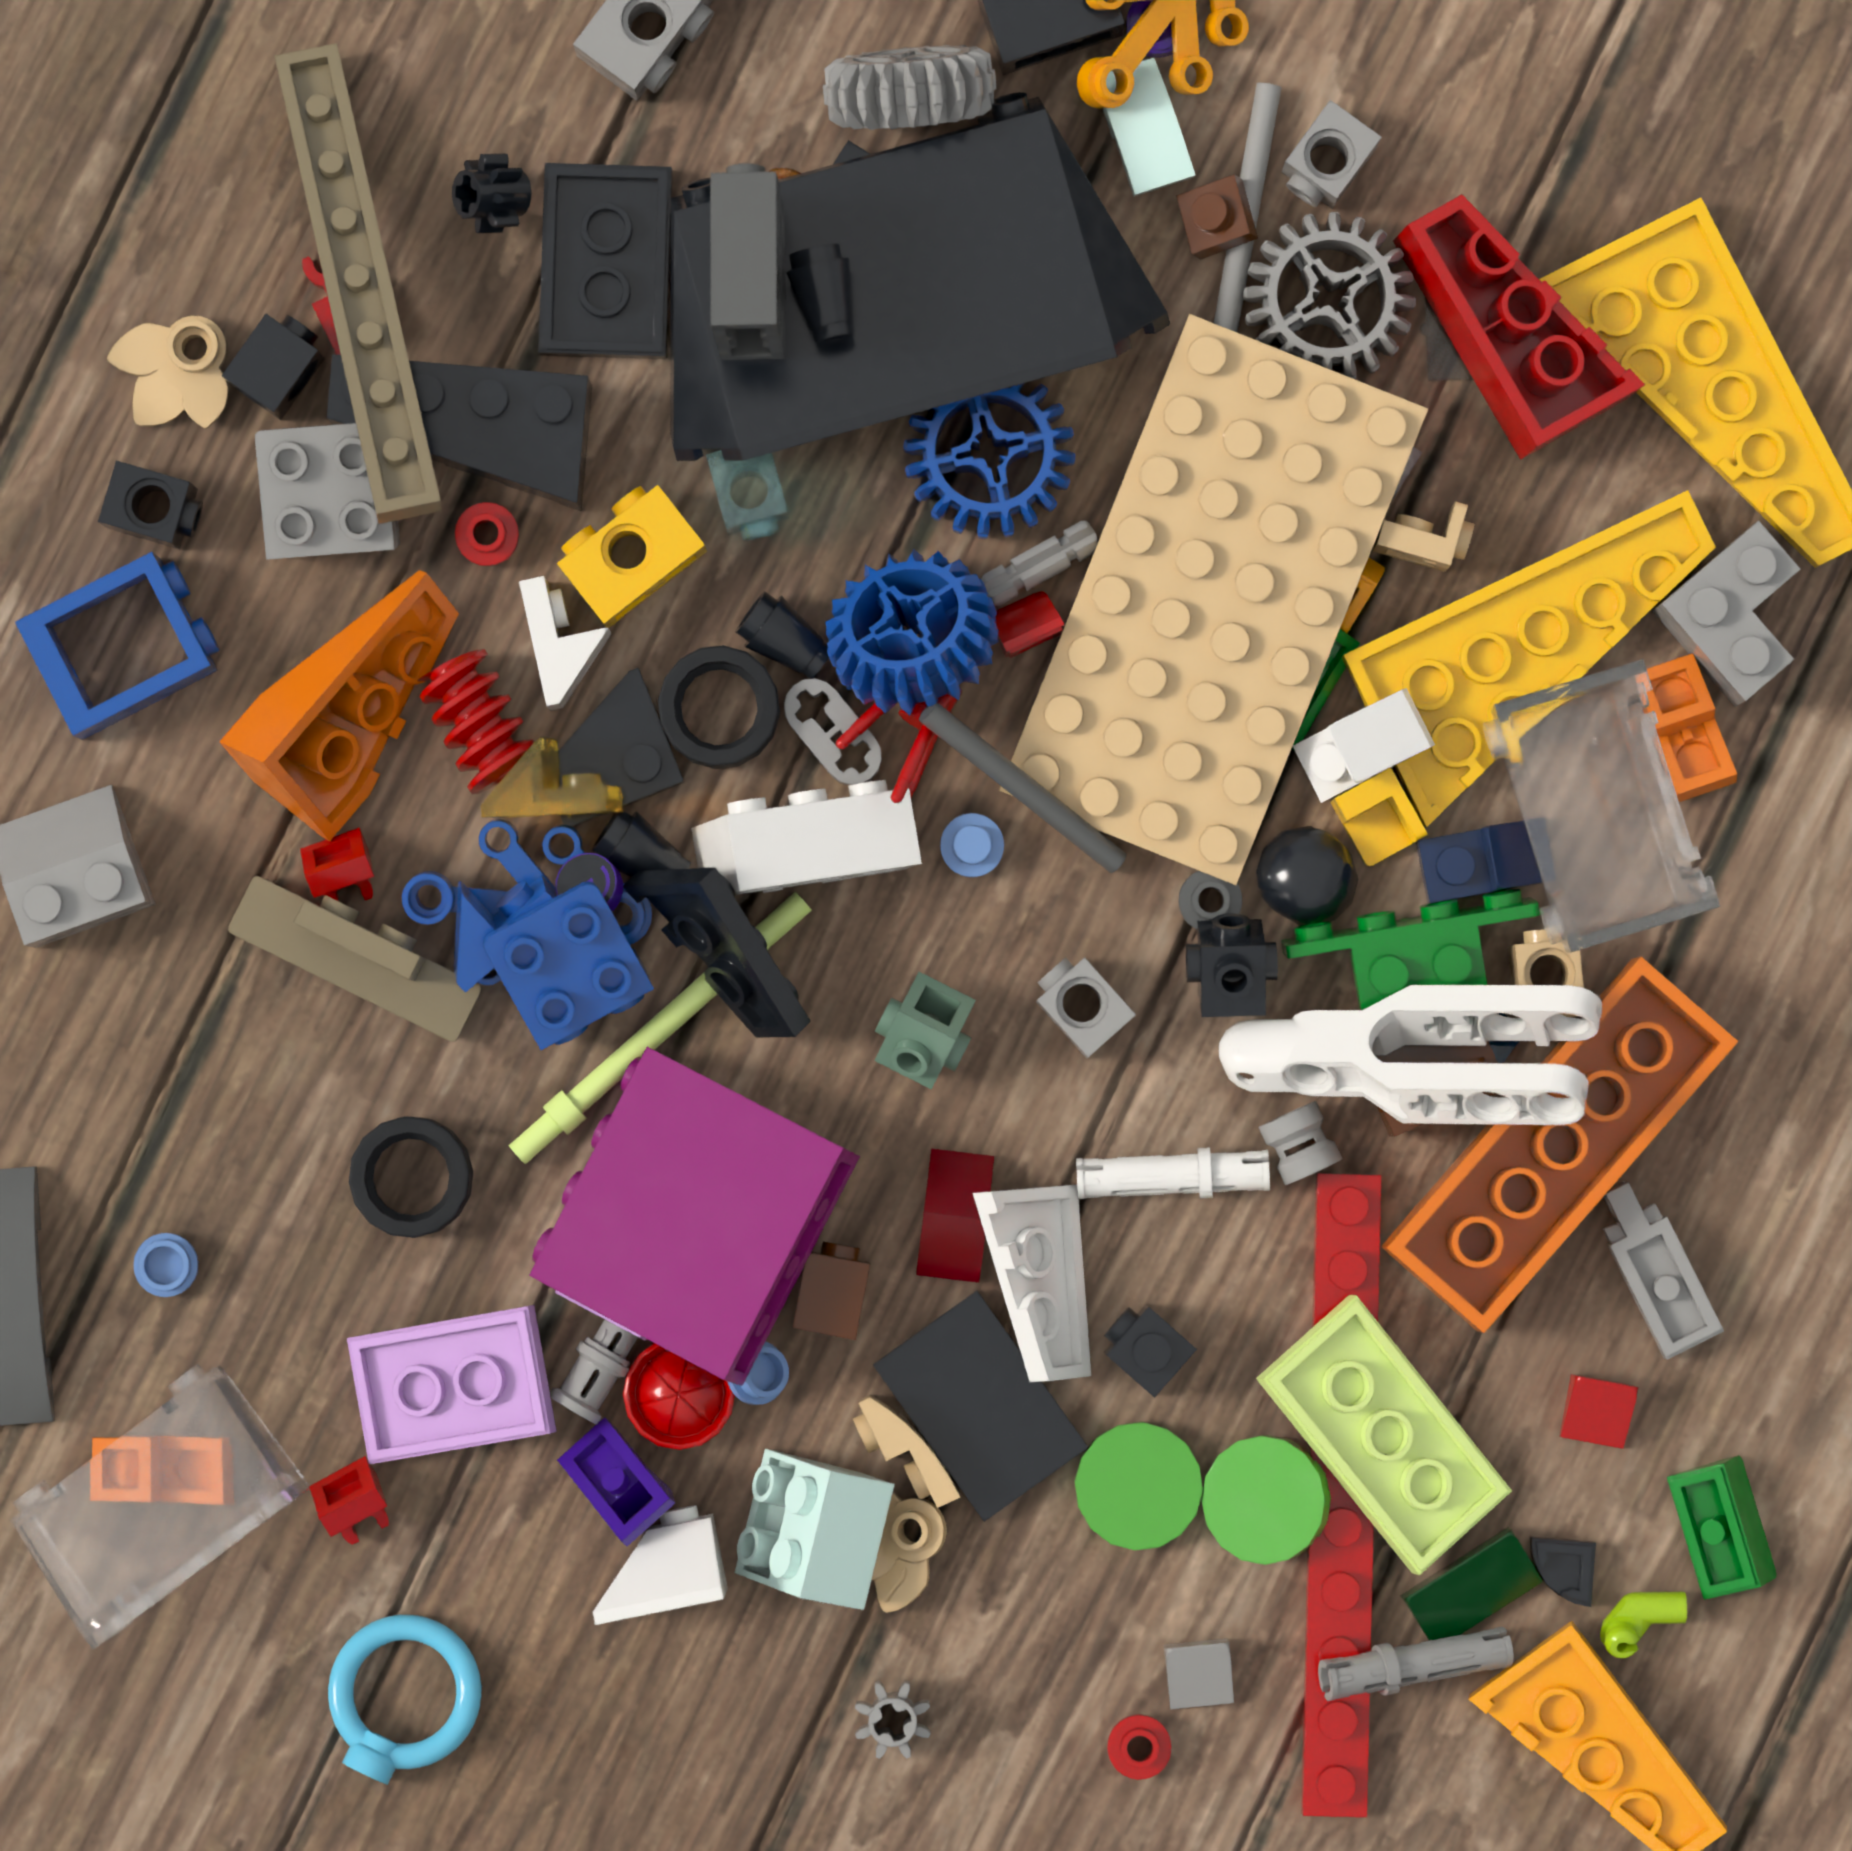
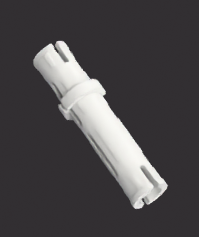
M1197 1148L1198 1154L1176 1156L1159 1155L1110 1159L1076 1158L1078 1199L1104 1196L1164 1195L1170 1193H1199L1200 1198H1213L1212 1192L1237 1190L1270 1191L1268 1150L1242 1153H1211L1210 1148Z

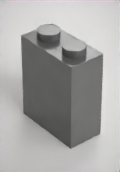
M734 164L728 166L726 172L711 173V328L721 360L786 359L785 207L776 171L765 172V167L758 164Z

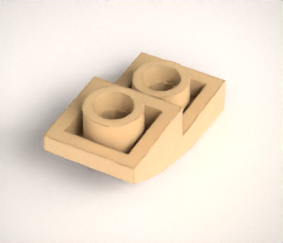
M872 1395L859 1400L858 1403L863 1414L853 1418V1421L869 1453L880 1448L885 1460L888 1461L910 1450L914 1461L903 1466L919 1500L931 1495L936 1507L939 1508L960 1498V1493L941 1460L926 1440L902 1416Z

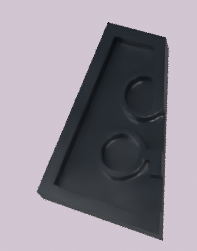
M716 867L638 871L623 885V888L637 904L647 897L665 917L668 923L661 931L676 948L684 945L704 961L708 966L704 973L705 981L756 1038L796 1037L811 1022L798 1001L799 995L796 988L778 969L767 951L765 938L758 929L751 925L735 899V891L731 883L718 872Z

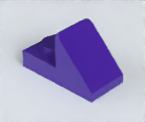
M605 1417L557 1459L625 1546H629L675 1504L673 1493L669 1486L646 1466L618 1429Z

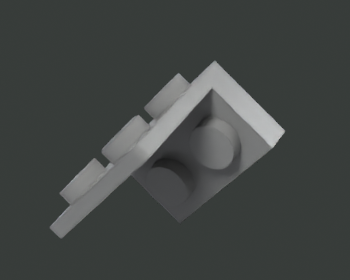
M356 423L260 430L255 434L266 560L394 550L400 545L398 520L378 524Z

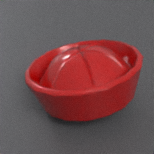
M656 1343L637 1356L626 1374L623 1390L627 1416L639 1434L657 1446L676 1450L701 1446L719 1434L732 1414L735 1398L727 1381Z

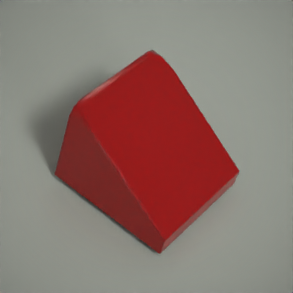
M1044 591L1035 592L997 610V615L995 616L997 620L995 623L999 631L998 642L1005 657L1009 656L1010 659L1060 636L1065 626L1061 616Z
M1571 1374L1559 1437L1623 1449L1639 1387Z

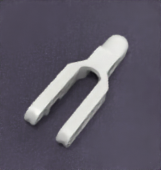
M1410 985L1364 1010L1302 1011L1294 1015L1292 1019H1250L1237 1022L1225 1031L1219 1042V1059L1228 1078L1238 1087L1250 1092H1296L1308 1096L1365 1097L1401 1123L1566 1125L1579 1121L1584 1115L1589 1084L1583 1073L1567 1065L1381 1062L1375 1055H1387L1405 1045L1486 1046L1487 1041H1535L1536 1046H1549L1550 1041L1587 1040L1594 1037L1599 1031L1602 1002L1592 991L1570 985ZM1496 1013L1512 1014L1520 1018L1504 1017ZM1561 1014H1575L1583 1018H1570ZM1239 1073H1248L1254 1076V1078L1247 1079ZM1482 1092L1498 1093L1506 1097H1491ZM1546 1093H1560L1569 1097L1557 1098L1550 1096Z

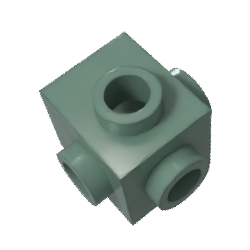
M918 972L903 1003L891 997L874 1031L885 1037L874 1061L932 1089L943 1066L955 1072L972 1038L962 1033L961 1030L976 1000Z

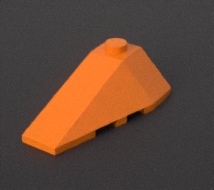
M417 571L261 693L219 741L220 744L254 783L321 837L331 841L371 794L380 776L373 769L389 737L398 739L406 723V720L399 716L414 686L425 682L418 681V679L432 670L459 615L458 611L426 572Z

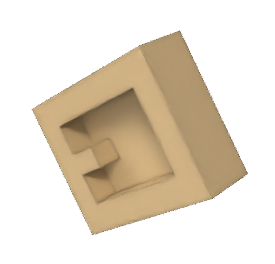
M1455 502L1451 506L1442 536L1432 534L1434 524L1413 516L1397 514L1395 523L1383 520L1372 551L1446 572L1452 564L1453 557L1464 560L1469 548L1474 523L1464 521L1468 505Z

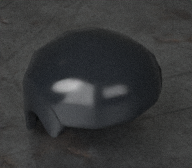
M1312 826L1281 831L1263 848L1256 870L1258 887L1262 891V898L1268 906L1299 926L1335 921L1352 904L1359 881L1352 855L1347 847L1334 835Z

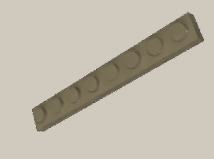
M337 43L275 55L276 67L378 524L442 511L440 495Z

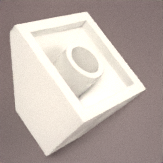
M697 1505L667 1510L660 1517L661 1524L649 1527L594 1609L595 1625L724 1599L728 1587L713 1514L699 1516Z

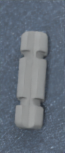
M1086 520L1080 521L1063 530V537L1057 539L1054 535L1012 558L1010 566L1004 568L1003 565H1000L985 573L981 580L985 584L988 597L992 598L995 606H1001L1017 597L1019 589L1024 587L1028 591L1071 567L1070 561L1077 558L1080 562L1093 555L1099 539L1092 526Z

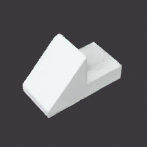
M544 576L519 581L546 706L550 711L562 709L606 644L611 631L609 628H601L560 637L558 628L570 626L562 589L550 591L548 581Z
M1407 688L1328 725L1326 729L1293 745V748L1322 803L1386 769L1392 768L1433 747L1435 743Z

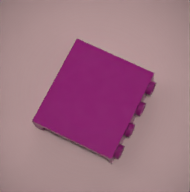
M646 1047L642 1057H636L627 1067L621 1081L623 1094L613 1113L604 1116L597 1125L591 1140V1146L594 1150L583 1171L576 1172L567 1183L562 1195V1204L565 1206L554 1228H548L539 1238L532 1255V1260L535 1264L529 1276L725 1381L743 1386L860 1156L673 1059Z

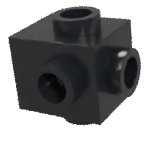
M1228 913L1218 915L1213 920L1197 921L1198 944H1186L1187 983L1198 982L1201 1017L1266 1016V980H1277L1278 959L1276 942H1265L1262 920L1249 919L1245 915Z

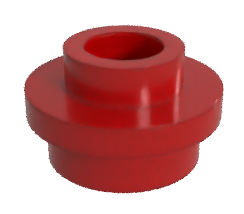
M482 502L469 507L462 513L456 524L455 540L462 555L470 562L479 566H495L510 558L516 550L519 541V528L515 518L506 508L496 503ZM485 522L493 523L498 528V537L490 545L479 544L475 539L476 528Z
M1135 1714L1123 1718L1113 1727L1108 1737L1107 1751L1112 1765L1119 1773L1131 1779L1143 1780L1157 1775L1165 1768L1171 1756V1739L1166 1728L1157 1719L1148 1715ZM1136 1736H1144L1152 1743V1750L1144 1759H1135L1127 1752L1129 1741Z

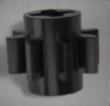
M506 153L480 154L479 160H466L464 162L465 170L460 171L454 179L452 186L454 207L462 219H475L476 233H503L504 227H518L520 224L518 216L524 215L530 206L532 191L529 178L522 168H508L509 159Z

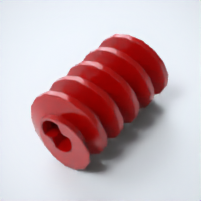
M485 649L474 650L457 656L418 679V681L431 680L420 694L424 704L444 703L431 718L436 727L455 725L443 741L448 749L467 747V750L455 763L460 772L479 770L478 774L467 786L471 794H480L528 770L535 764H525L523 760L536 745L534 740L513 741L511 737L524 722L521 716L502 719L499 714L512 700L510 695L489 696L487 692L499 679L498 672L478 674L475 669L488 655Z

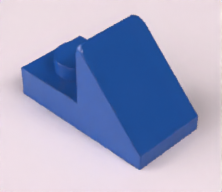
M542 875L530 885L526 881H522L506 892L497 903L496 907L500 911L494 916L465 884L459 881L453 967L456 982L465 993L494 969L483 946L486 935L557 896L556 890Z

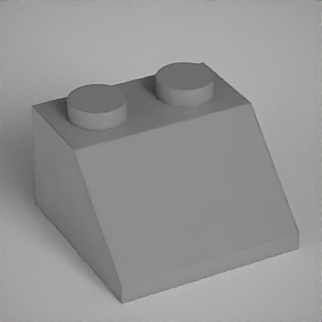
M113 785L0 825V875L24 946L38 948L156 905Z

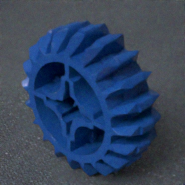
M1025 383L1010 388L1000 389L928 409L933 414L931 420L920 415H912L910 417L909 426L913 430L924 434L925 437L924 439L912 438L905 440L903 450L911 455H922L923 461L909 464L905 467V473L907 478L912 479L927 476L929 481L919 486L914 496L918 502L926 501L935 494L939 496L940 500L931 511V517L934 520H941L949 509L952 508L958 512L953 522L954 532L961 534L966 528L968 517L979 519L977 526L978 538L987 539L990 532L989 520L1000 519L1001 531L1004 537L1007 538L1014 535V523L1011 517L1019 513L1024 524L1029 528H1033L1038 524L1036 513L1031 507L1035 501L1043 509L1049 512L1054 511L1057 507V501L1045 490L1046 487L1049 485L1058 490H1067L1070 484V479L1064 474L1054 471V466L1067 467L1075 463V453L1068 450H1056V445L1073 439L1074 433L1072 427L1063 426L1052 429L1050 425L1064 414L1062 404L1051 405L1044 411L1038 407L1048 394V388L1045 385L1040 384L1035 387L1029 397L1021 393L1025 386ZM987 403L1002 404L1017 410L1030 421L1036 431L1025 434L1024 431L1009 433L1001 430L994 423ZM968 407L973 429L970 439L958 447L951 448V452L936 455V445L942 429L954 415ZM980 423L985 425L987 437L991 438L995 447L1005 446L1008 449L1007 456L999 455L1000 465L997 466L996 472L999 483L994 481L991 467H987L984 458L974 459L971 456L972 449L980 451L979 440L982 439ZM1042 450L1043 461L1037 477L1026 490L1010 499L1006 477L1008 467L1014 461L1027 457L1028 453ZM954 471L955 474L970 472L978 475L984 481L992 503L978 502L962 496L946 482L942 474Z
M913 549L908 560L899 563L897 559L888 554L886 567L877 571L865 564V580L862 582L845 580V594L847 598L832 600V614L834 618L825 622L827 627L826 635L829 640L827 643V653L833 667H836L835 671L842 685L846 686L848 690L853 689L855 696L864 705L874 700L877 707L881 708L886 714L899 702L901 709L910 716L917 703L925 702L930 707L938 703V698L945 694L959 700L961 692L959 685L962 682L979 684L980 672L977 666L992 664L993 651L991 646L998 643L999 631L995 623L997 621L995 617L997 611L992 598L988 597L984 582L978 578L977 574L971 575L968 567L963 565L960 559L949 564L947 558L937 551L925 562L923 556Z

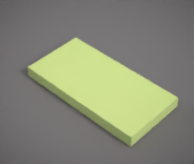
M1348 1295L1256 1378L1412 1574L1421 1575L1512 1492L1503 1478L1357 1295Z

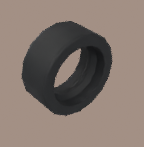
M725 645L699 648L679 659L664 678L658 699L660 724L672 746L692 763L713 769L738 767L760 755L774 737L780 717L778 690L766 667L749 653ZM726 670L736 673L750 684L756 695L757 714L753 726L744 737L731 744L713 745L703 742L689 731L683 720L681 704L685 690L695 678L708 671Z
M404 1116L379 1124L362 1138L351 1158L349 1186L355 1206L371 1225L389 1235L417 1238L441 1231L460 1216L471 1196L474 1171L467 1148L451 1129L433 1119ZM406 1139L423 1140L436 1147L446 1160L449 1171L448 1189L442 1200L431 1210L417 1215L400 1214L387 1207L377 1195L373 1181L375 1165L382 1152L393 1143Z

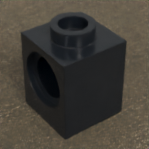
M265 314L224 371L222 377L229 385L279 420H282L325 358L313 347L318 336L306 326L289 315L280 324L268 314Z
M116 460L98 522L107 529L180 550L184 536L193 538L202 514L203 501L195 499L198 489L189 481ZM153 491L167 493L170 500V508L165 518L156 523L143 522L139 515V504L143 497Z

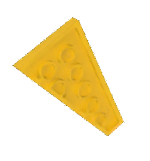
M1702 198L1539 279L1541 282L1545 280L1562 297L1559 301L1586 329L1590 327L1607 344L1605 349L1625 370L1630 368L1645 384L1636 393L1814 568L1852 550V490Z
M1688 490L1342 656L1365 707L1407 688L1435 743L1433 747L1394 766L1424 828H1427L1502 753L1517 741L1586 674L1600 658L1615 646L1632 627L1716 548Z

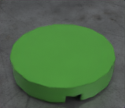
M1143 1421L1117 1425L1098 1435L1081 1456L1074 1480L1078 1508L1089 1527L1110 1544L1134 1551L1158 1548L1180 1536L1197 1515L1203 1492L1200 1466L1188 1445L1169 1429Z
M1263 1435L1237 1441L1217 1456L1205 1476L1201 1502L1207 1527L1222 1548L1240 1560L1267 1565L1294 1559L1313 1544L1316 1537L1320 1536L1327 1524L1331 1496L1325 1472L1319 1463L1303 1450L1302 1446L1291 1439Z

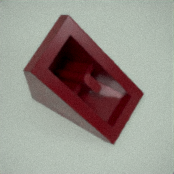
M931 1148L916 1275L979 1283L985 1232L973 1193L991 1191L994 1156Z

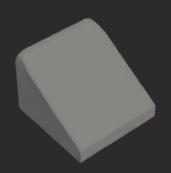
M1227 1638L1164 1645L1170 1709L1234 1703L1230 1644Z

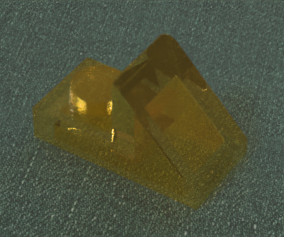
M540 737L530 746L481 804V818H519L623 812L622 787L601 785V774L562 775L563 787L560 788L557 740L555 738Z

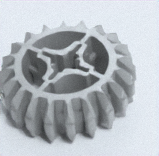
M927 45L863 52L859 55H847L845 58H838L824 69L826 84H823L824 105H828L829 120L842 128H868L870 130L880 128H915L925 125L958 122L962 119H973L976 116L984 115L992 109L994 90L997 89L995 69H992L991 55L977 46Z
M1330 212L1326 222V231L1319 232L1316 218L1313 214H1308L1302 220L1304 236L1301 238L1289 224H1284L1280 227V238L1286 247L1284 250L1269 240L1264 241L1261 245L1260 251L1272 263L1271 266L1261 262H1252L1250 264L1248 274L1253 279L1264 283V286L1246 287L1243 291V299L1250 303H1260L1263 305V308L1247 313L1245 317L1247 326H1259L1267 323L1269 329L1262 332L1256 338L1257 341L1267 345L1277 341L1281 345L1280 350L1332 370V366L1339 365L1341 374L1356 379L1354 361L1359 360L1364 369L1372 374L1380 367L1379 360L1373 351L1374 348L1389 357H1393L1399 349L1395 340L1386 332L1407 335L1411 328V323L1405 318L1396 315L1395 311H1410L1416 305L1415 297L1407 294H1396L1397 289L1405 288L1413 282V273L1411 271H1401L1392 274L1390 268L1402 260L1404 253L1400 248L1392 249L1384 256L1379 253L1378 249L1387 237V233L1384 230H1377L1369 242L1359 237L1364 229L1365 219L1355 217L1350 226L1349 233L1339 231L1341 223L1340 214L1338 212ZM1319 250L1340 251L1353 256L1364 265L1360 268L1357 266L1347 272H1334L1328 269L1320 258L1315 259L1311 252ZM1294 262L1301 273L1299 278L1306 290V298L1297 304L1293 311L1282 317L1277 299L1278 282L1285 269ZM1376 281L1381 299L1380 315L1376 326L1365 336L1358 325L1360 319L1353 308V299L1362 293L1366 286ZM1317 283L1319 286L1323 285L1328 292H1333L1337 289L1341 291L1349 286L1338 304L1339 307L1343 308L1341 314L1339 311L1335 312L1330 305L1324 306L1321 309L1316 307L1310 311L1314 301L1317 300L1321 292L1315 289ZM1312 325H1324L1329 327L1337 335L1338 339L1343 338L1348 346L1339 348L1315 346L1299 338L1295 332L1299 329L1302 331Z

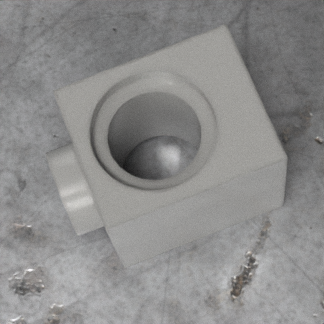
M1330 100L1284 163L1281 172L1290 178L1286 184L1287 188L1298 198L1313 207H1317L1322 201L1333 209L1377 149L1382 137ZM1323 145L1335 147L1343 155L1345 167L1335 174L1321 173L1313 166L1310 153L1315 148Z
M1065 957L1037 982L1045 993L1036 1000V1003L1086 1059L1136 1015L1085 957L1076 966H1073ZM1085 985L1092 988L1098 995L1100 1002L1099 1011L1092 1020L1077 1022L1065 1013L1063 998L1066 991L1071 987Z

